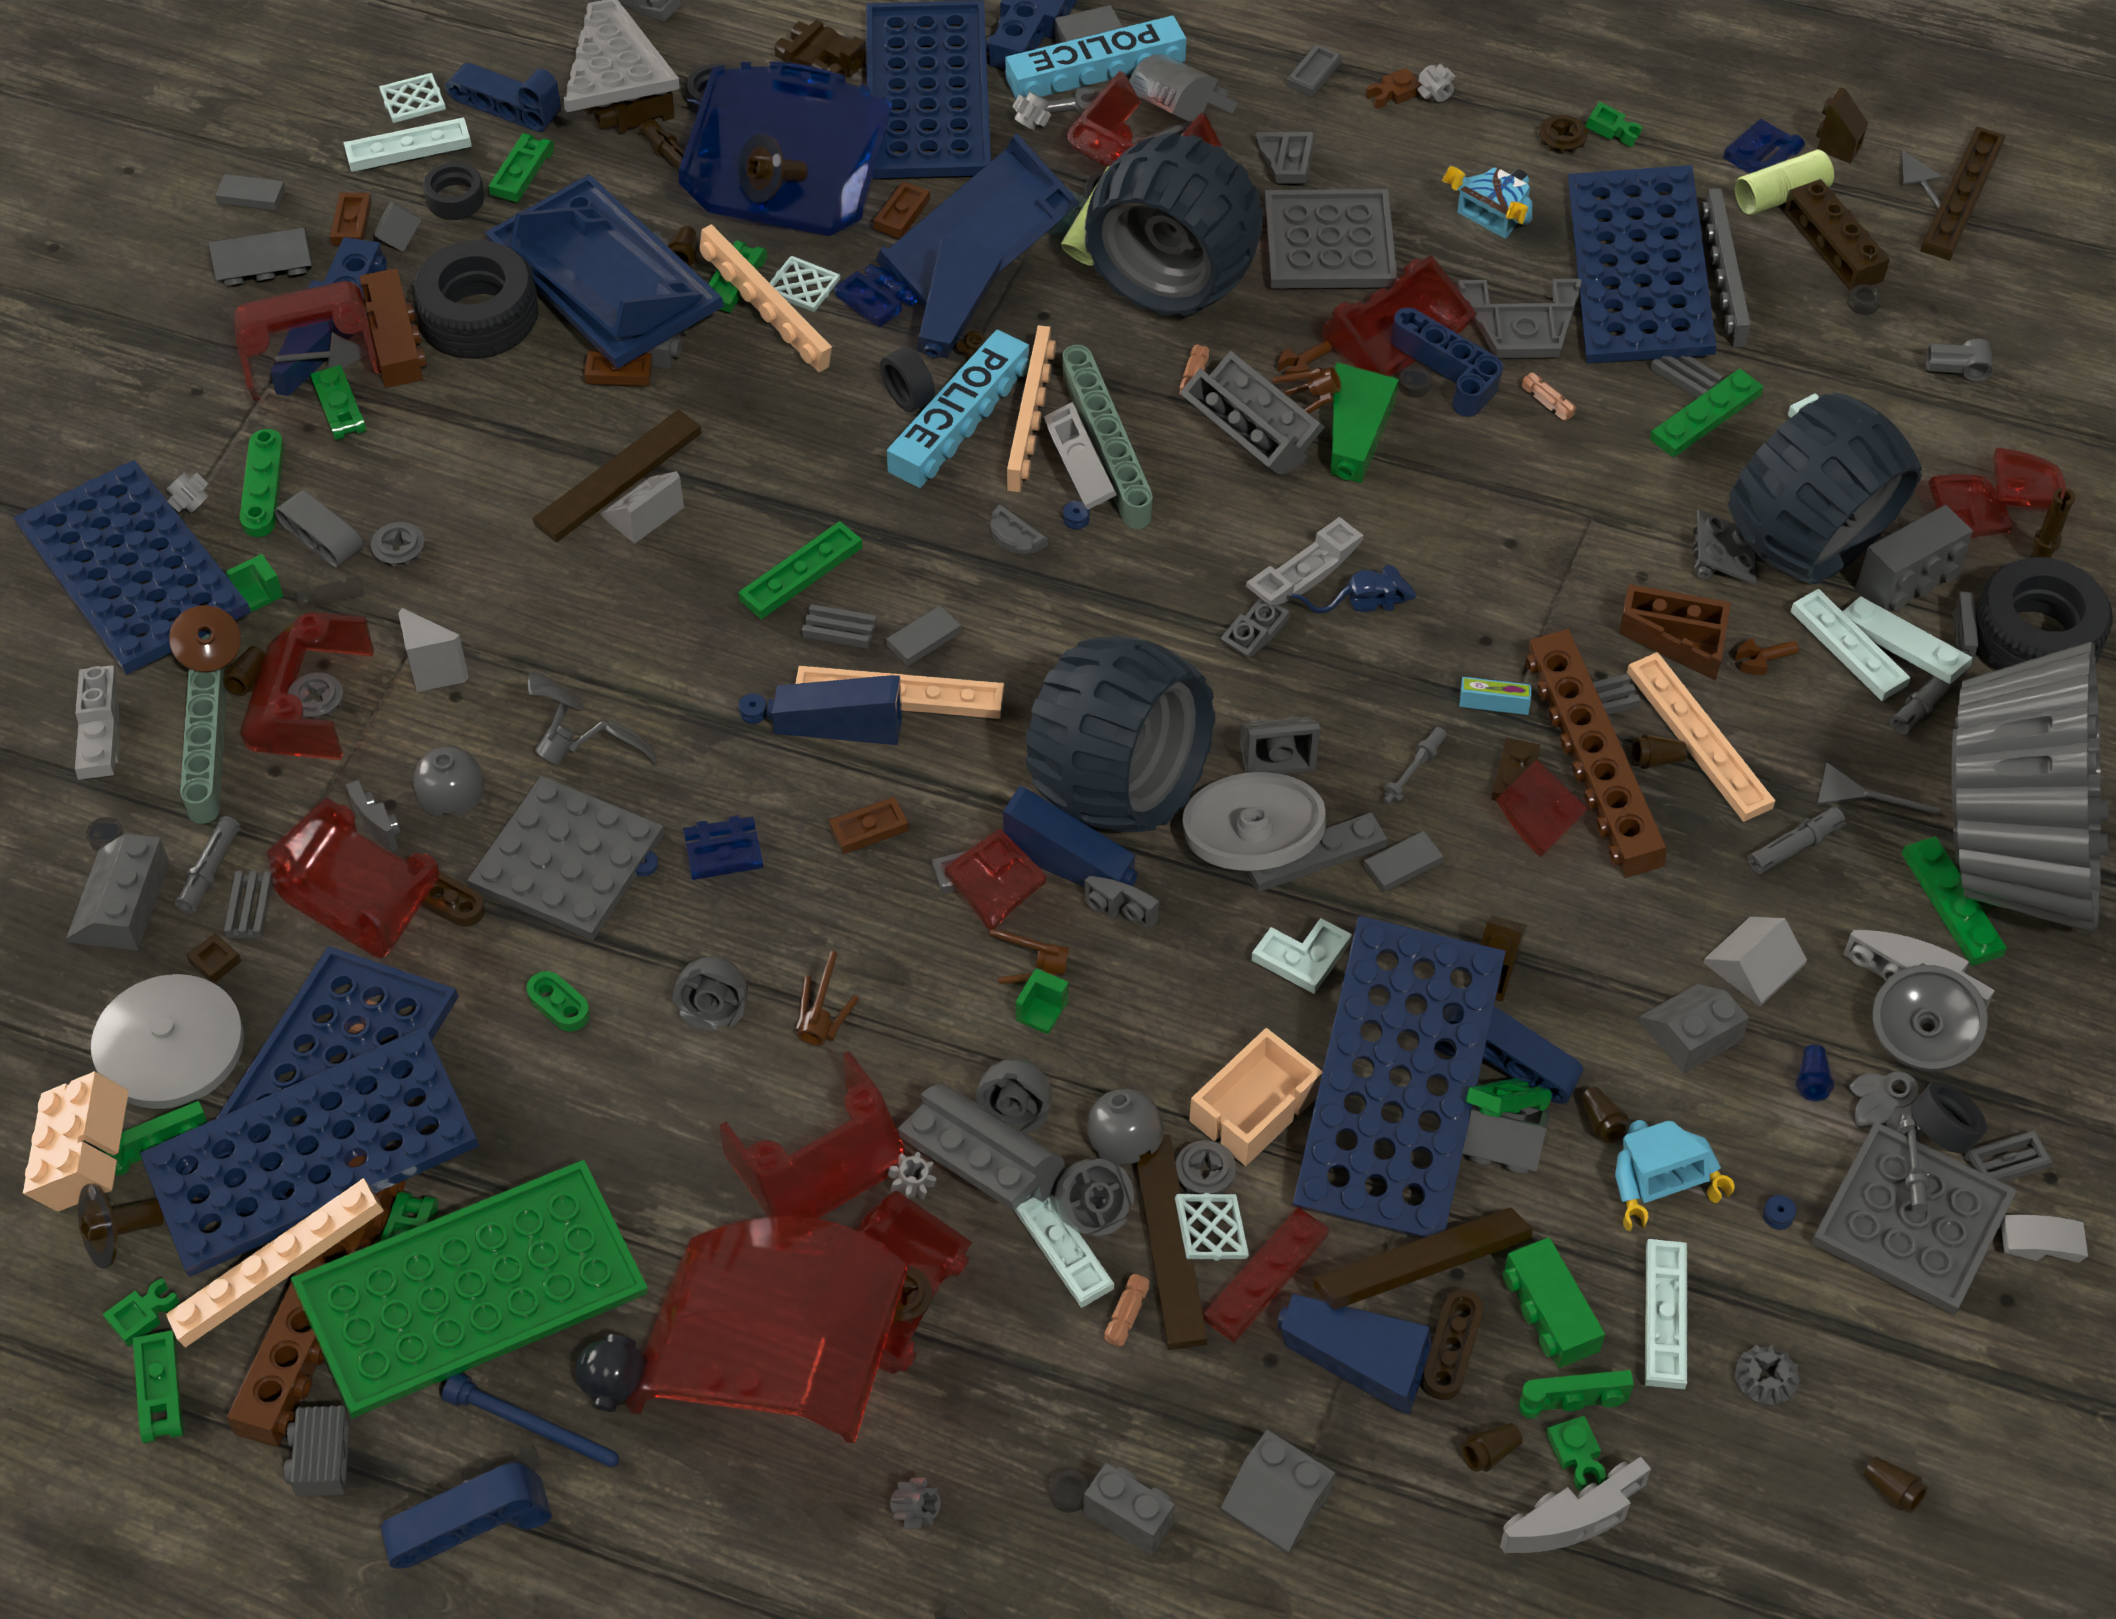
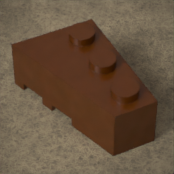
M398 269L360 275L359 278L385 388L423 381L421 367L427 366L423 347L416 348L417 344H421L418 326H411L410 322L416 321L412 302L405 303Z
M1628 584L1619 634L1716 681L1722 660L1731 602Z

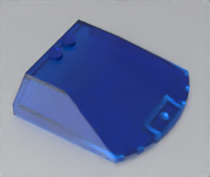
M769 61V67H751V62H741L740 68L725 70L724 65L712 68L679 167L678 184L709 213L831 236L863 218L892 102L885 97L881 99L875 97L870 93V87L862 83L857 87L845 82V76L808 65ZM758 133L769 134L776 139L781 148L783 159L803 160L808 167V175L805 181H782L775 196L764 203L750 200L744 193L739 178V162L742 150L747 141Z

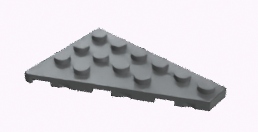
M602 0L588 3L587 14L584 18V28L581 30L578 41L579 47L576 49V60L572 65L570 80L567 84V95L564 97L566 112L595 106L606 107L615 102L624 100L635 101L640 99V97L654 94L665 95L669 91L679 90V78L618 0Z

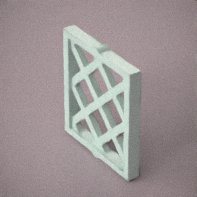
M432 73L379 86L385 108L388 109L393 123L446 109L440 88L437 87ZM430 82L433 85V89L431 90L424 86ZM407 87L415 89L412 95L404 93ZM420 91L428 93L425 99L417 97ZM387 92L395 95L392 100L387 99ZM433 96H437L439 102L435 103L430 101ZM400 97L408 99L405 104H401L396 101ZM413 101L421 103L418 108L411 107L410 104ZM393 106L401 108L397 114L393 113L391 109Z
M790 256L782 268L776 272L770 284L789 303L815 312L840 280V274ZM794 265V272L785 273L790 266ZM813 273L815 279L804 281L802 275ZM798 276L799 282L788 283L787 278ZM779 280H783V286L774 287ZM831 280L826 288L822 287L821 282ZM817 284L818 290L808 292L806 286ZM802 287L803 293L792 294L791 289ZM820 294L815 302H811L810 296Z
M1204 1193L1176 1195L1175 1202L1187 1259H1214L1216 1261L1220 1259H1247L1249 1254L1236 1194ZM1186 1201H1198L1203 1204L1196 1211ZM1211 1202H1226L1227 1205L1221 1211ZM1206 1207L1218 1215L1213 1222H1210L1201 1215ZM1230 1209H1232L1233 1219L1226 1215ZM1185 1210L1192 1214V1217L1188 1221L1186 1219ZM1196 1219L1207 1226L1202 1234L1191 1227V1224ZM1221 1219L1233 1227L1227 1234L1216 1226ZM1211 1231L1222 1238L1217 1246L1206 1238ZM1235 1232L1237 1233L1238 1243L1231 1238ZM1190 1234L1197 1238L1193 1245H1191ZM1202 1242L1212 1252H1198L1195 1249ZM1227 1242L1237 1252H1223L1220 1249Z

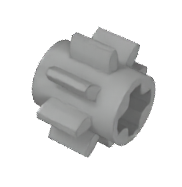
M1442 64L1438 66L1430 65L1420 73L1418 81L1422 85L1417 91L1424 99H1429L1431 103H1434L1435 100L1442 102L1448 99L1454 91V85L1451 81L1455 79V75L1448 67L1444 68Z
M1029 92L1027 97L1019 94L1012 106L1017 111L1015 119L1032 130L1035 129L1037 124L1044 127L1052 115L1046 110L1049 103L1033 92Z
M183 472L167 488L172 494L168 503L178 512L186 508L192 513L208 498L209 495L204 491L208 483L198 473L189 477Z
M920 1152L908 1158L900 1154L898 1158L899 1167L890 1166L888 1173L889 1177L896 1179L892 1183L891 1192L899 1191L904 1195V1201L906 1202L910 1197L917 1195L920 1199H925L927 1193L925 1186L929 1188L934 1187L936 1177L928 1175L932 1171L933 1161L926 1163L920 1158Z

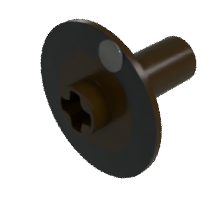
M755 134L747 141L742 150L739 162L740 183L746 196L754 202L764 203L772 199L779 190L782 181L803 182L807 178L808 167L806 162L803 160L783 159L778 142L769 134Z
M94 1183L87 1184L82 1188L78 1201L80 1233L91 1260L99 1268H108L114 1263L117 1254V1235L161 1226L164 1221V1215L158 1200L155 1199L112 1209L103 1190Z

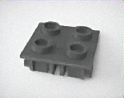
M1698 509L1697 523L1693 527V534L1695 535V542L1693 544L1694 557L1697 559L1694 566L1695 574L1700 579H1709L1711 574L1719 570L1755 585V551L1744 539L1736 524Z

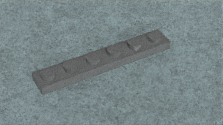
M1709 189L1706 202L1701 204V219L1707 223L1705 238L1707 243H1711L1710 263L1716 266L1715 286L1721 290L1720 310L1726 313L1724 329L1726 334H1730L1732 347H1745L1751 324L1721 189Z

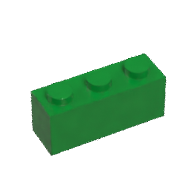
M1550 1237L1508 1253L1505 1268L1502 1272L1504 1282L1509 1291H1515L1521 1301V1311L1526 1322L1530 1325L1534 1324L1539 1333V1343L1544 1354L1547 1357H1552L1559 1369L1599 1353L1605 1333Z

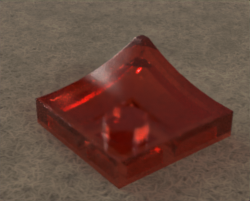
M2004 448L1995 449L1993 462L1998 505L2049 508L2053 493L2058 488H2063L2060 497L2063 498L2066 484L2063 474L2057 465L2029 453Z
M1949 474L1933 476L1928 481L1936 508L1939 509L1947 505L1973 530L1971 538L2008 533L2013 528L2004 503L1995 488L1984 476Z
M1538 760L1496 800L1514 829L1540 857L1588 809Z
M1000 828L945 867V876L962 893L989 931L995 929L1017 906L1046 884L1047 879L1044 872Z

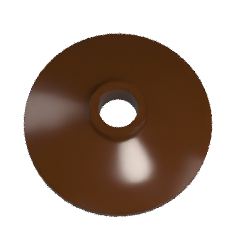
M202 605L192 607L176 618L170 630L169 641L173 655L183 666L193 671L207 673L220 670L234 660L240 648L241 635L236 621L230 614L218 607ZM202 630H208L212 635L209 639L203 640L198 634Z

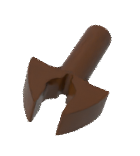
M1324 340L1301 354H1295L1287 347L1279 358L1277 371L1280 372L1288 366L1293 367L1286 370V375L1310 371V367L1307 364L1331 352L1332 346L1329 341Z
M1751 638L1739 647L1734 661L1751 658L1753 660L1742 662L1740 671L1752 675H1766L1768 669L1767 661L1797 654L1799 652V645L1796 641H1790L1761 648Z

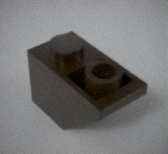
M1840 87L1834 98L1828 97L1824 104L1822 115L1826 117L1825 120H1822L1816 133V137L1820 138L1817 150H1821L1829 156L1851 164L1863 145L1868 122L1847 90Z
M1492 915L1487 921L1481 945L1506 951L1495 1000L1503 1002L1519 956L1527 925Z

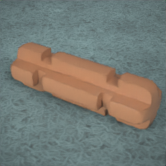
M1197 344L1192 348L1191 357L1188 360L1183 375L1184 378L1179 387L1180 392L1200 368L1205 370L1204 365L1207 364L1209 358V348L1207 346Z
M1531 372L1523 378L1522 388L1530 394L1535 393L1533 397L1552 412L1556 410L1555 415L1560 419L1567 421L1574 416L1576 406L1568 399L1563 400L1564 396L1546 381L1542 383L1543 379L1536 373Z
M1138 1274L1130 1276L1125 1286L1127 1287L1126 1291H1123L1112 1315V1322H1109L1105 1331V1341L1116 1347L1124 1345L1129 1335L1128 1330L1132 1328L1141 1308V1301L1149 1290V1280Z

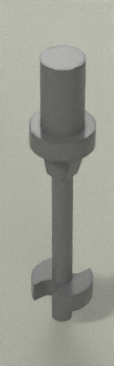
M1436 727L1425 741H1420L1416 746L1417 754L1415 760L1396 784L1389 782L1383 788V790H1386L1385 798L1383 799L1385 804H1389L1391 801L1395 803L1401 801L1404 797L1400 794L1403 791L1402 787L1420 764H1423L1426 760H1433L1437 755L1436 749L1447 736L1444 729Z
M1907 1115L1906 1120L1901 1122L1899 1126L1900 1133H1907L1909 1138L1912 1166L1909 1176L1905 1179L1907 1191L1911 1194L1912 1210L1916 1213H1923L1928 1210L1926 1191L1930 1187L1929 1178L1922 1173L1919 1167L1916 1138L1920 1137L1923 1131L1918 1124L1915 1125L1913 1115Z

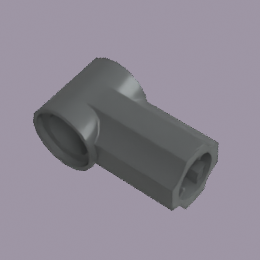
M1972 339L1964 343V345L1929 343L1926 371L1964 373L1965 378L1973 382L1987 380L1993 374L1991 345L1984 339Z

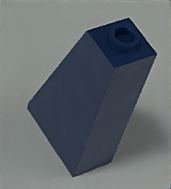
M942 237L916 351L922 352L931 358L949 357L1000 272L1004 251Z
M887 675L777 685L775 699H769L767 719L773 720L774 734L898 745L903 719L900 676Z
M1022 786L1018 787L1003 811L1005 854L1085 887V880L1089 876L1112 879L1134 886L1138 871L1134 870L1135 854Z
M1293 1294L1289 1306L1282 1308L1278 1320V1330H1282L1285 1346L1400 1412L1411 1414L1432 1347L1430 1327L1346 1306L1333 1310L1325 1301Z

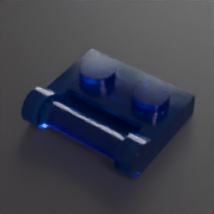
M1759 119L1725 149L1723 159L1750 174L1784 162L1792 155H1797L1804 149L1805 142L1799 135L1793 134L1790 136L1765 120ZM1777 147L1781 148L1769 160L1762 161Z

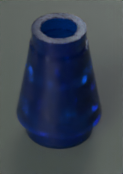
M1810 1045L1804 1049L1796 1081V1087L1800 1091L1801 1096L1809 1101L1825 1100L1830 1096L1834 1088V1080L1826 1050L1820 1045Z

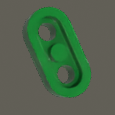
M543 971L529 979L527 994L530 1003L559 1029L573 1032L583 1028L588 1023L590 1011L587 1000L558 974L551 971ZM546 992H551V993H552V994H551L550 996H548V997H543V996H542V994H544V993H546ZM569 1014H577L574 1017H566Z

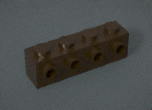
M1822 179L1789 190L1784 213L1851 293L1884 282L1890 261L1887 253L1877 245L1869 232L1853 217L1852 212L1846 209L1836 197L1834 191L1829 189Z

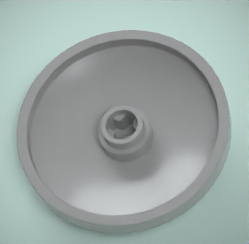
M1242 773L1217 780L1198 791L1187 803L1183 813L1184 837L1189 848L1206 862L1233 870H1265L1294 862L1316 847L1326 829L1325 806L1320 795L1305 782L1278 773Z
M163 975L133 985L119 994L105 1008L93 1031L91 1055L97 1073L129 1090L127 1103L150 1109L173 1108L189 1104L206 1096L226 1080L235 1068L242 1053L244 1029L235 1003L219 986L206 979L191 975Z

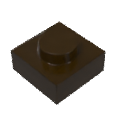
M216 933L187 955L190 964L212 983L217 982L242 962L239 953Z

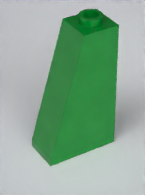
M1336 363L1335 370L1341 381V391L1333 394L1334 401H1332L1330 475L1362 483L1395 405L1399 379Z

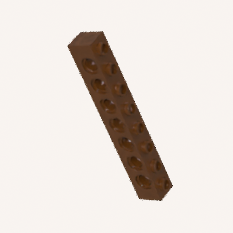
M1569 628L1529 640L1530 654L1525 655L1529 673L1531 675L1536 674L1539 680L1537 681L1539 696L1542 701L1547 700L1549 703L1548 713L1552 726L1554 728L1559 727L1562 733L1560 741L1565 755L1571 754L1573 758L1572 770L1578 783L1583 781L1586 788L1584 790L1586 804L1589 810L1595 809L1598 816L1596 818L1597 829L1601 838L1607 837L1609 841L1608 852L1613 866L1620 867L1624 878L1665 867L1666 845ZM1626 834H1632V835H1635V836L1627 837V836H1624V835H1626Z
M355 1157L349 1162L348 1166L352 1168L359 1167L365 1163L367 1157ZM406 1180L375 1193L384 1211L297 1270L295 1276L374 1245L379 1231L384 1230L391 1213L390 1208L395 1197H397L400 1191H404ZM292 1282L227 1415V1420L234 1435L279 1447L284 1435H287L289 1422H295V1411L300 1400H305L311 1390L314 1370L317 1365H321L325 1360L312 1328L307 1332L299 1333L300 1329L310 1326ZM297 1360L290 1367H282L287 1361ZM272 1395H280V1397L273 1402H265Z

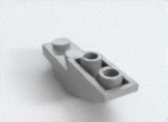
M1073 402L1044 416L1048 430L1086 509L1089 510L1116 496L1117 494Z
M114 665L80 669L75 711L78 721L75 772L78 780L114 775L115 763H119V707L116 670Z
M1853 930L1843 954L1858 966L1865 967L1883 977L1885 981L1901 970L1913 966L1936 965L1951 969L1964 976L1976 987L1984 1000L1986 1010L1995 991L1965 973L1969 961L1943 948L1908 936L1873 930Z
M1639 1457L1631 1464H1628L1626 1461L1620 1463L1609 1473V1479L1599 1486L1596 1483H1591L1577 1497L1568 1487L1557 1495L1554 1492L1546 1494L1536 1503L1535 1510L1526 1516L1519 1513L1504 1525L1500 1548L1504 1553L1549 1551L1588 1540L1609 1530L1625 1520L1631 1504L1627 1498L1646 1486L1651 1468L1642 1457Z

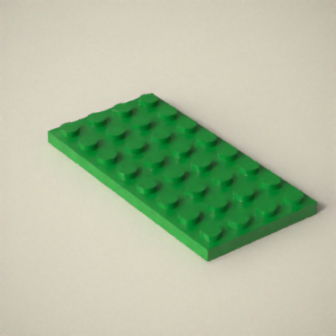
M585 1160L291 1278L293 1288L351 1419L647 1295L648 1287Z

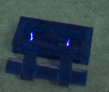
M869 264L865 269L867 277L856 271L835 286L836 297L879 328L902 312V302L913 306L918 299V296L911 292L904 282H897L891 277L889 271L883 267L878 268L873 264Z
M739 815L730 816L727 821L710 824L707 821L697 822V826L683 828L685 842L700 840L686 843L692 880L763 868L757 831L742 833L756 830L754 816L739 818ZM729 834H731V836H725V837H719V838H713V839H711V837H717V836H723V835H729Z

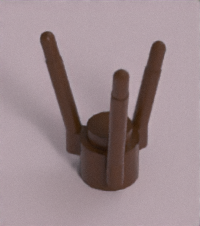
M1319 367L1307 372L1272 378L1273 383L1308 379V383L1284 391L1286 396L1310 390L1314 397L1319 396L1318 400L1303 409L1308 414L1323 404L1334 401L1333 394L1341 391V381L1333 367L1324 370Z
M992 929L989 931L992 937L1037 950L1036 968H1041L1044 972L1053 976L1055 974L1065 975L1069 947L1044 944L1001 930ZM1032 973L999 977L998 983L1028 982Z
M836 951L830 952L814 1006L810 1008L809 1012L811 977L805 976L799 1020L795 1031L800 1040L810 1045L822 1046L825 1044L826 1039L834 1041L837 1030L859 1000L857 995L852 996L833 1023L830 1020V1013L822 1009L837 957Z

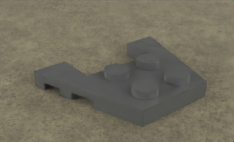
M1553 279L1551 286L1553 303L1490 304L1487 280H1458L1457 292L1494 356L1498 358L1560 357L1580 292L1581 279Z

